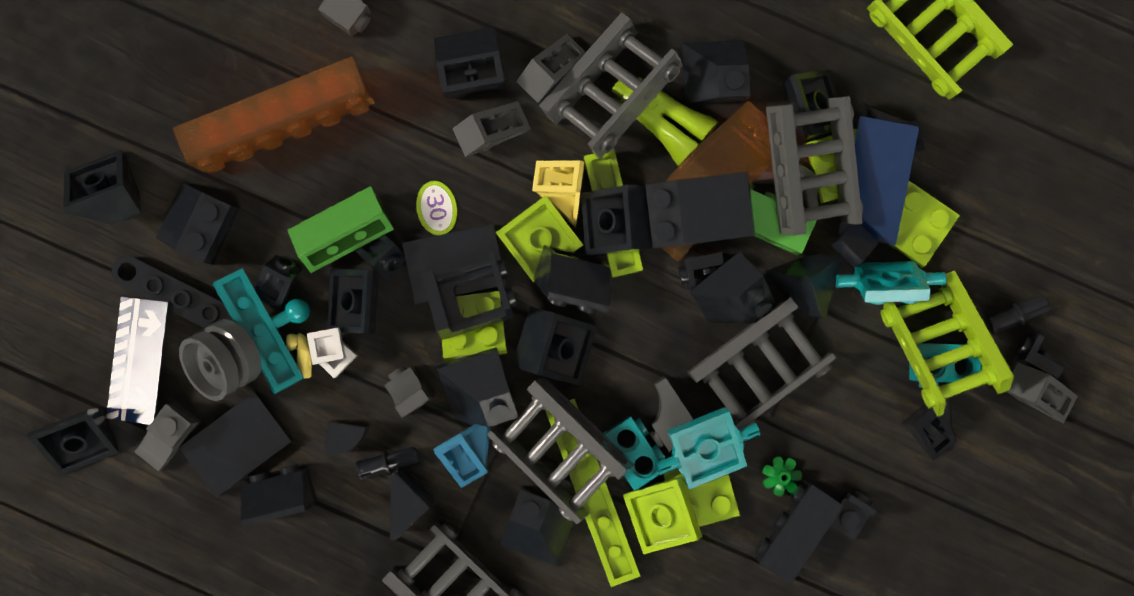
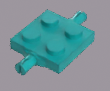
M915 261L863 262L853 268V275H836L837 288L855 287L860 290L865 302L876 305L899 301L906 304L929 301L930 288L928 285L946 284L945 272L926 273L918 268Z
M724 407L667 430L672 443L673 456L655 462L657 470L662 475L678 468L683 475L688 489H692L747 467L743 454V442L760 436V430L756 423L738 430L733 423L730 411L727 407Z

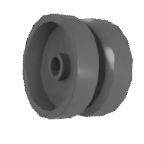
M228 319L219 320L206 327L204 331L186 338L179 347L180 362L188 380L200 394L213 401L222 400L234 393L237 388L254 381L261 371V360L252 338L241 326Z

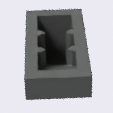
M324 0L318 8L326 19L352 37L357 32H363L371 19L369 17L371 11L363 3V0Z
M566 34L535 56L516 82L537 103H540L552 92L586 52Z
M516 101L471 114L452 129L464 156L467 157L489 150L497 144L526 133L531 128L519 102Z
M1018 362L1012 372L1014 378L1011 388L1006 392L1018 401L1064 424L1078 396L1050 374Z
M402 365L388 375L391 381L384 385L389 391L395 403V408L402 418L410 415L435 397L414 366L406 369Z
M663 377L654 383L659 396V411L656 419L650 423L654 430L649 434L659 449L665 445L670 452L672 450V443L667 430L694 419L668 380Z
M177 402L166 404L146 428L148 430L147 434L135 450V453L157 471H162L201 421Z

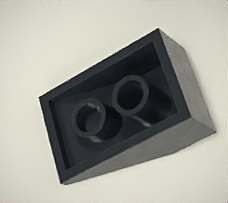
M748 171L645 184L653 248L697 244L755 235Z

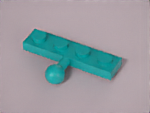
M243 268L215 281L213 286L232 320L241 326L252 338L261 360V372L274 395L301 381L304 377L277 328L289 322L299 324L306 321L310 315V307L307 302L302 299H293L287 303L285 311L270 318Z

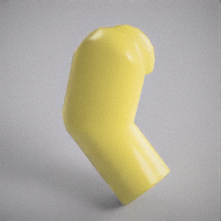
M299 332L298 335L288 334L286 347L289 351L297 350L296 365L303 375V379L310 378L312 376V359L306 336Z

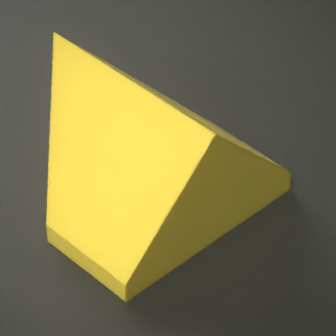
M536 161L532 191L537 192L542 198L546 195L557 211L576 228L584 161Z

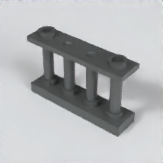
M622 12L539 105L548 119L556 125L562 119L567 118L592 139L588 146L599 159L615 148L621 135L668 82H672L678 76L680 68L683 66L677 52L673 49L662 58L637 40L635 36L638 32L634 24ZM623 49H630L654 67L643 81H640L614 61ZM603 72H609L634 91L622 105L594 85V82ZM583 95H588L613 115L601 129L573 108Z
M850 96L828 98V109L794 113L792 104L766 107L780 234H806L805 224L807 221L840 216L841 223L863 224V203L859 192L852 122L854 109L850 102ZM831 121V141L804 145L797 144L796 126ZM834 153L836 172L807 177L800 176V158ZM837 185L838 204L804 209L803 190Z
M791 297L785 298L773 307L766 316L757 319L687 371L694 382H699L700 380L704 384L708 382L736 420L733 423L738 430L753 423L757 424L755 418L813 375L817 378L824 375L832 368L830 363L836 359L833 353H826L821 357L793 320L795 316L792 314L798 306ZM775 324L779 328L783 326L811 364L797 375L794 374L768 339L770 335L767 330ZM751 342L754 346H759L785 381V384L772 394H770L743 357L744 352L742 349ZM726 361L729 365L733 364L761 401L748 412L743 410L718 376L720 372L717 368Z
M543 377L535 380L528 387L527 391L533 395V401L519 415V418L507 430L499 426L491 430L487 436L492 440V444L497 451L511 458L559 506L560 513L567 520L578 524L590 514L583 505L610 476H615L619 480L635 464L548 379ZM542 409H547L555 417V423L528 452L516 438ZM564 431L570 432L577 439L578 445L555 471L550 474L538 460ZM586 454H593L601 462L600 469L573 497L560 483Z
M438 521L430 529L436 537L405 569L401 568L398 570L394 566L382 579L398 596H441L469 566L482 580L467 596H484L490 588L499 596H523L516 588L513 587L510 590L462 545L456 539L458 533L448 523L445 522L442 525ZM446 544L459 558L428 591L424 590L421 592L413 584L415 582L414 577Z

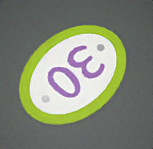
M430 181L424 184L418 193L416 201L419 220L423 227L431 234H447L454 227L457 218L455 198L451 190L439 181Z

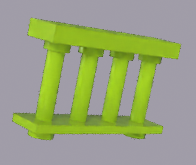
M874 0L867 8L870 12L871 20L878 27H884L931 79L933 89L940 96H946L948 99L953 98L962 91L956 82L986 55L996 59L1013 46V43L974 0H936L906 27L893 13L908 0H889L886 4L882 0ZM944 9H950L958 18L957 24L926 50L914 36ZM965 32L971 33L977 39L978 46L952 70L946 73L935 59Z
M955 271L946 273V284L941 285L939 292L930 295L929 301H918L917 303L905 304L900 307H896L894 302H886L883 305V310L880 311L885 326L887 328L891 327L923 388L921 390L923 400L928 408L933 407L937 417L944 415L946 398L987 383L989 386H994L997 394L1010 390L1014 376ZM941 304L949 305L954 313L951 319L913 333L909 332L903 320L906 317ZM952 331H964L968 339L966 345L924 360L917 347L920 343ZM971 356L973 358L978 357L983 366L982 371L938 387L931 371Z

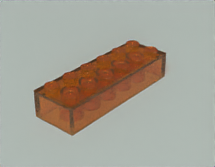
M349 57L173 128L186 163L203 172L214 173L225 168L224 163L234 159L237 162L247 160L254 156V151L265 148V150L277 148L283 144L282 140L294 136L295 139L305 137L312 133V128L323 125V127L335 125L341 121L340 117L352 113L353 116L365 113L370 109L369 105L374 104L375 101L361 67L353 57Z

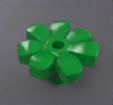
M780 456L773 457V466L765 464L762 467V473L768 476L762 481L764 487L767 489L774 487L773 493L777 496H783L785 489L789 493H793L797 488L794 481L802 479L801 471L793 470L796 466V462L793 459L787 458L784 463Z

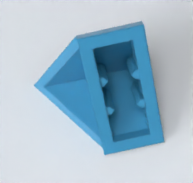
M474 424L433 449L461 488L488 473L486 465L489 437L487 434L490 432V427Z

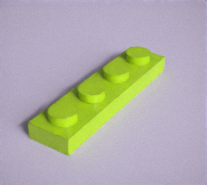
M614 149L606 153L601 159L596 157L595 154L584 156L591 191L623 186ZM639 252L607 254L612 278L643 271Z

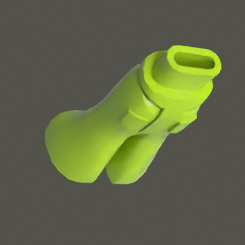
M619 80L611 90L621 98V104L634 92ZM662 90L636 118L661 141L672 159L681 169L690 161L700 144H703L719 123L714 118L681 104ZM663 116H666L675 121L676 123H678L699 143H697L692 138L684 134L681 130H679L677 127H675L669 121H667Z

